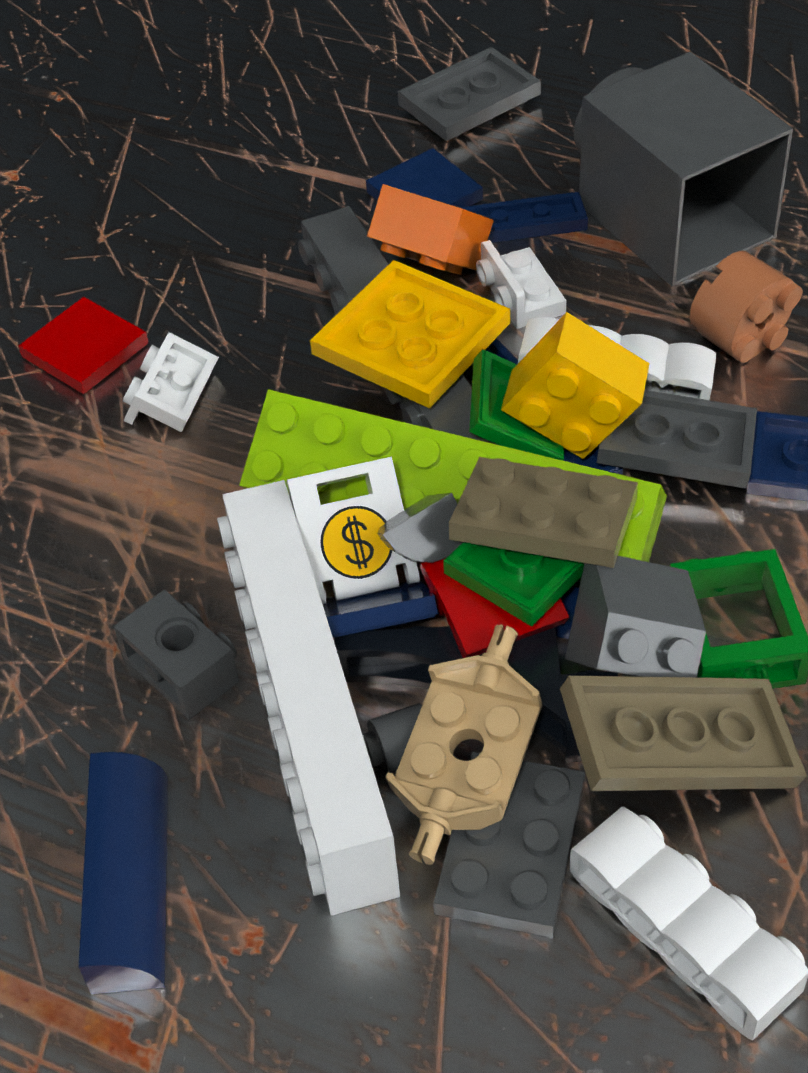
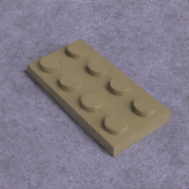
M568 676L560 688L591 791L797 788L807 777L769 679Z

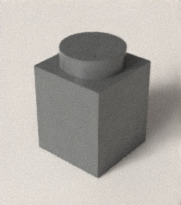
M691 52L647 70L632 67L616 71L602 80L590 94L583 96V104L574 126L575 144L581 153L579 193L584 208L670 286H675L717 266L732 253L749 251L777 237L793 128Z

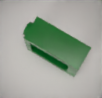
M776 549L757 552L744 551L735 555L707 559L695 558L670 564V567L688 570L696 599L764 590L781 636L778 638L711 647L706 634L697 678L769 679L773 689L806 684L808 678V635Z

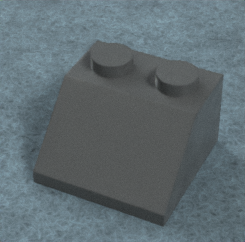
M622 556L617 557L614 568L584 563L565 659L599 670L638 677L697 678L706 629L688 570Z

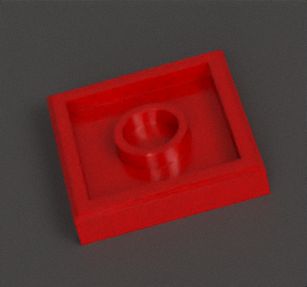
M83 296L19 344L18 347L22 358L80 393L85 394L149 344L146 331Z

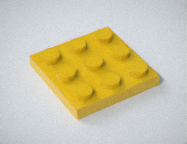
M393 260L310 340L311 353L430 409L469 368L482 349L485 350L510 324V308Z

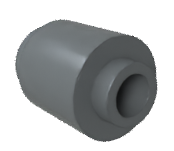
M417 703L368 720V732L362 735L372 767L380 765L385 774L397 771L422 704Z

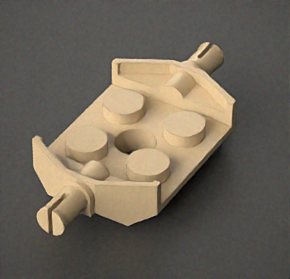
M496 625L494 627L487 651L482 656L476 655L429 666L428 672L432 682L395 776L389 772L386 775L391 790L413 814L420 818L421 826L412 850L409 852V856L422 863L423 859L425 864L432 865L434 863L443 834L450 835L452 830H481L503 819L542 708L539 691L509 666L507 660L514 641L518 636V633L509 626H506L505 631L503 625ZM476 739L484 744L480 755L472 760L463 761L453 756L456 746L464 740Z

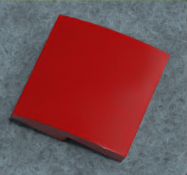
M446 558L433 563L424 562L420 565L428 588L435 595L440 616L445 614L463 658L486 653L496 625H503L504 631L506 626L513 628L518 633L514 641L516 642L562 625L569 619V615L560 598L531 627L444 574L443 560Z

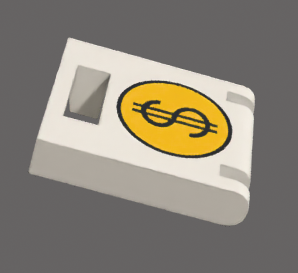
M392 457L287 479L286 484L322 604H326V591L322 582L330 580L336 601L399 587L396 565L403 564L408 584L420 582L417 562L405 559L392 551L377 534L382 525L404 511ZM366 476L368 495L321 505L317 490L318 486Z

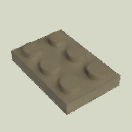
M479 457L449 521V540L614 568L637 500L638 482L617 479L608 475L596 476L565 471L557 467H540L514 463L500 458L489 459Z

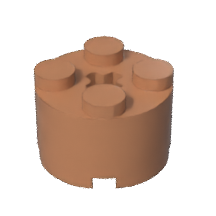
M747 251L732 253L716 266L722 272L714 282L711 283L705 279L698 289L690 309L689 319L691 325L697 328L695 331L734 359L746 363L764 349L768 348L773 351L784 342L788 335V327L785 324L793 308L800 301L803 289L790 278Z

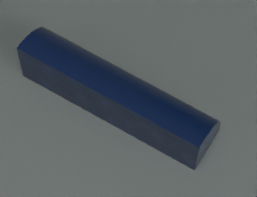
M122 752L90 753L79 969L91 995L165 988L168 776L155 762L138 755Z

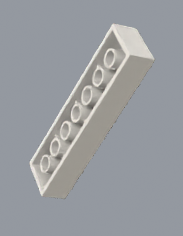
M285 480L222 494L227 516L218 517L217 522L224 549L230 547L234 549L224 552L226 564L234 588L243 587V589L234 591L241 621H243L245 630H247L245 631L252 663L254 662L262 702L266 706L274 748L278 752L287 796L290 797L299 843L303 847L306 858L305 864L313 896L325 894L331 916L399 898L400 890L393 833Z

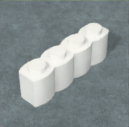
M550 317L528 319L518 363L559 319ZM589 325L650 363L645 390L704 400L710 399L716 361V352L694 343L668 344L659 338L644 334L621 336L608 328Z
M621 807L571 849L570 872L580 885L599 903L612 910L636 938L650 949L656 951L680 979L692 989L704 995L722 1018L748 1039L753 1041L804 992L808 978V969L805 966V960L800 950L788 939L782 936L775 937L760 928L756 923V916L753 910L742 898L734 894L727 895L720 889L712 886L704 866L692 855H682L675 849L667 846L664 843V836L661 830L649 817L645 815L638 816L629 809Z

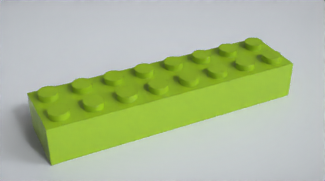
M269 389L239 484L242 488L247 489L285 480L286 483L287 479L392 457L405 510L428 495L452 493L458 504L479 457L489 459L500 458L514 463L540 467H557L565 471L596 476L608 475L617 479L638 482L637 500L618 556L646 562L650 560L667 498L662 484ZM366 476L318 486L317 490L321 505L368 495Z

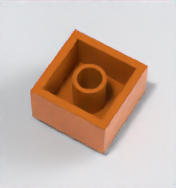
M383 184L367 237L382 241L381 251L419 261L423 265L439 270H446L461 275L463 267L477 270L476 262L481 260V242L488 241L494 220L459 207Z

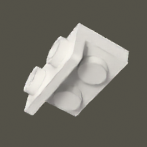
M490 240L481 242V260L476 262L479 280L484 287L489 286L494 294L495 303L510 308V320L516 329L525 327L530 318H555L566 313V299L530 247L500 256Z
M168 332L160 348L151 345L140 367V370L147 373L142 380L135 376L122 402L130 405L124 422L133 425L138 413L141 412L182 432L219 357Z

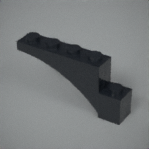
M413 626L407 629L368 630L335 637V647L346 683L377 682L414 686L429 690L432 682L428 672L430 665L463 658L450 626ZM555 627L514 642L507 660L509 666L539 691L542 701V708L534 732L563 751L566 763L582 762L560 688L568 676H618V673L584 670L573 674H561Z

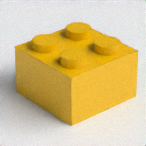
M566 312L512 369L501 410L584 459L642 405L650 363Z

